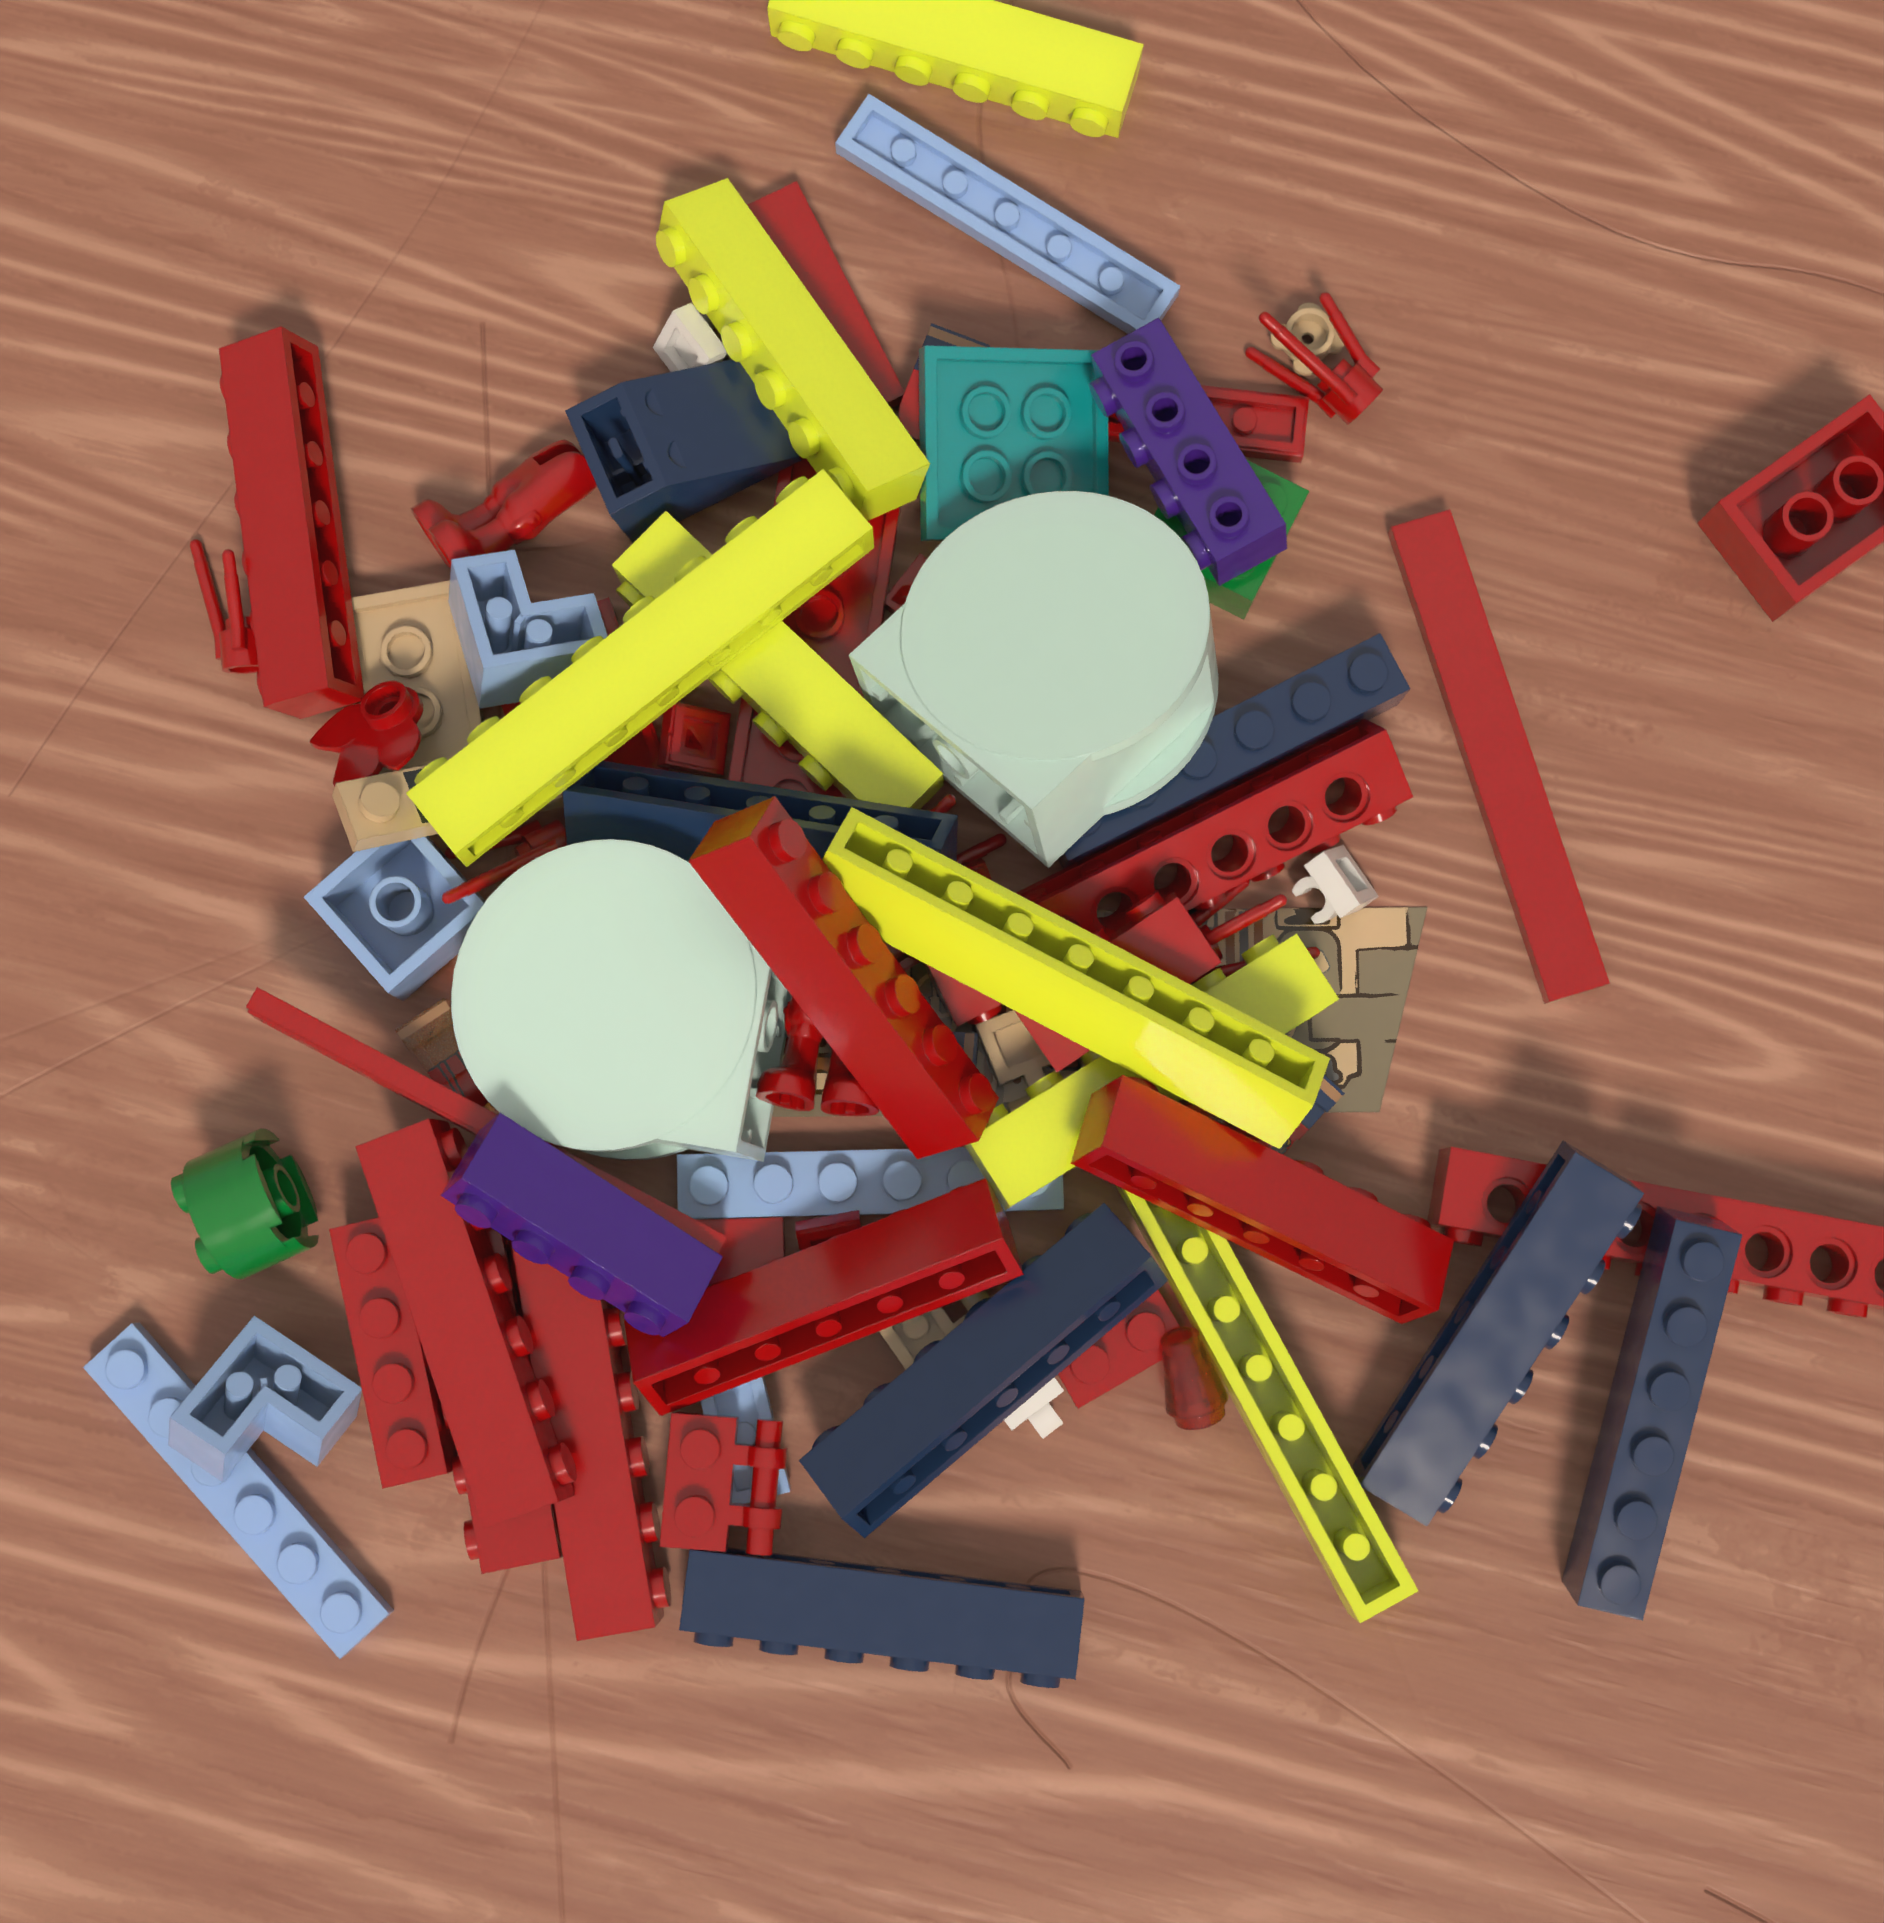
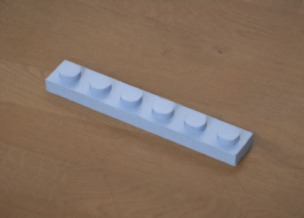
M870 94L867 95L835 142L836 153L1127 334L1158 317L1162 321L1179 295L1181 286Z
M965 1147L954 1148L921 1159H916L910 1149L766 1152L764 1162L720 1154H677L678 1211L693 1219L829 1216L859 1210L860 1215L892 1214L946 1194L957 1187L984 1179V1176ZM1063 1175L1006 1211L1064 1210Z
M140 1322L131 1323L83 1367L339 1659L346 1656L394 1611L251 1448L248 1449L222 1482L168 1446L169 1417L193 1390L195 1384Z

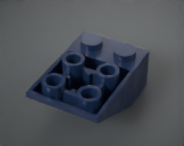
M734 360L624 381L565 410L610 516L632 543L665 511L677 522H680L802 461L792 447L787 429L775 412L767 409L761 403L754 382L741 363Z

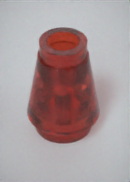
M1181 1327L1165 1333L1161 1337V1345L1163 1348L1162 1360L1166 1413L1174 1418L1175 1424L1179 1428L1184 1430H1199L1215 1425L1226 1414L1224 1405L1227 1403L1229 1395L1200 1338L1199 1331L1193 1327Z

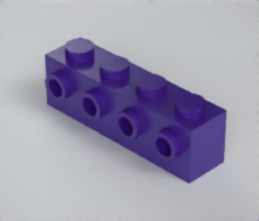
M1159 317L1091 354L1095 380L1088 383L1097 406L1105 417L1114 413L1125 430L1119 433V438L1125 452L1136 468L1146 464L1156 481L1150 485V489L1159 509L1166 519H1170L1175 515L1178 517L1187 532L1181 539L1195 557L1200 570L1208 567L1220 586L1286 550L1287 533L1284 519Z
M501 1112L478 1131L440 1195L455 1205V1211L465 1221L480 1228L491 1227L513 1241L512 1247L519 1255L537 1264H549L568 1276L570 1286L577 1292L591 1299H604L625 1313V1320L632 1327L649 1335L659 1334L664 1337L689 1323L723 1257Z

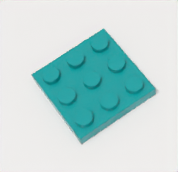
M923 346L919 349L920 450L930 462L920 489L921 541H943L958 527L976 515L996 505L1019 497L1053 491H1080L1109 496L1108 417H1105L1100 411L1088 383L1095 380L1091 354L1098 350Z

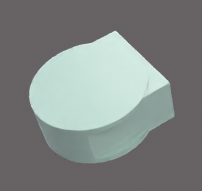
M1053 491L1019 497L996 505L962 524L940 543L922 565L912 583L905 604L849 654L865 700L943 773L944 780L1048 868L1102 816L1128 808L1146 799L1172 780L1191 760L1203 742L1213 719L1218 698L1219 677L1209 596L1204 576L1188 546L1169 526L1148 511L1115 497L1091 492Z
M615 839L591 840L567 845L537 857L502 882L477 912L466 932L455 964L451 989V1012L458 1049L466 1069L487 1101L499 1113L501 1112L542 1140L609 1159L649 1160L691 1149L764 1162L774 1105L761 1101L756 1097L757 1083L762 1072L782 1064L787 1037L783 1009L790 1001L791 994L691 864L666 850L644 843Z

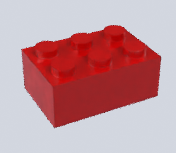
M1870 394L1721 499L1697 523L1772 622L1884 543V412Z

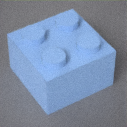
M428 836L356 851L304 896L307 902L386 992L402 1001H405L459 953L468 928L477 912L486 902L478 892L451 904H446L442 901L444 892L461 885V883L467 880Z

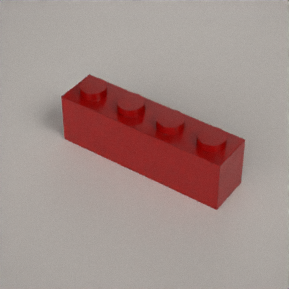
M379 1217L330 1228L329 1232L382 1489L453 1472L452 1458L458 1455L451 1432L445 1425L441 1402Z

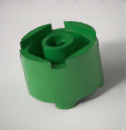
M260 1128L189 1160L184 1166L183 1173L171 1179L173 1196L179 1207L185 1213L190 1214L199 1235L195 1240L197 1256L203 1267L211 1274L224 1270L235 1279H244L315 1247L318 1243L319 1235L308 1236L307 1226L317 1222L318 1215L307 1181L291 1154L280 1159L270 1147L271 1144L280 1141V1139L268 1129Z

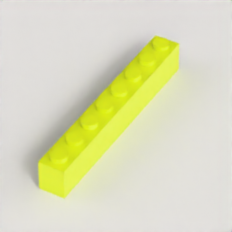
M824 469L809 480L802 476L791 482L778 495L775 507L759 519L755 516H750L742 520L726 536V545L708 559L705 556H698L689 561L676 574L674 578L675 584L656 599L651 595L639 600L625 613L623 617L624 624L605 639L602 636H596L585 642L572 655L571 661L573 664L553 679L550 676H545L532 683L521 694L519 698L521 704L502 719L495 716L485 720L469 734L467 738L469 744L449 760L446 757L434 760L417 774L414 780L416 786L406 794L466 867L874 549L873 527Z
M851 807L822 860L830 871L840 879L844 890L867 921L877 929L883 942L1278 1149L1283 1146L1314 1106L1330 1060L1329 1057Z
M1116 1186L1347 1613L1359 1623H1362L1418 1592L1415 1583L1227 1239Z

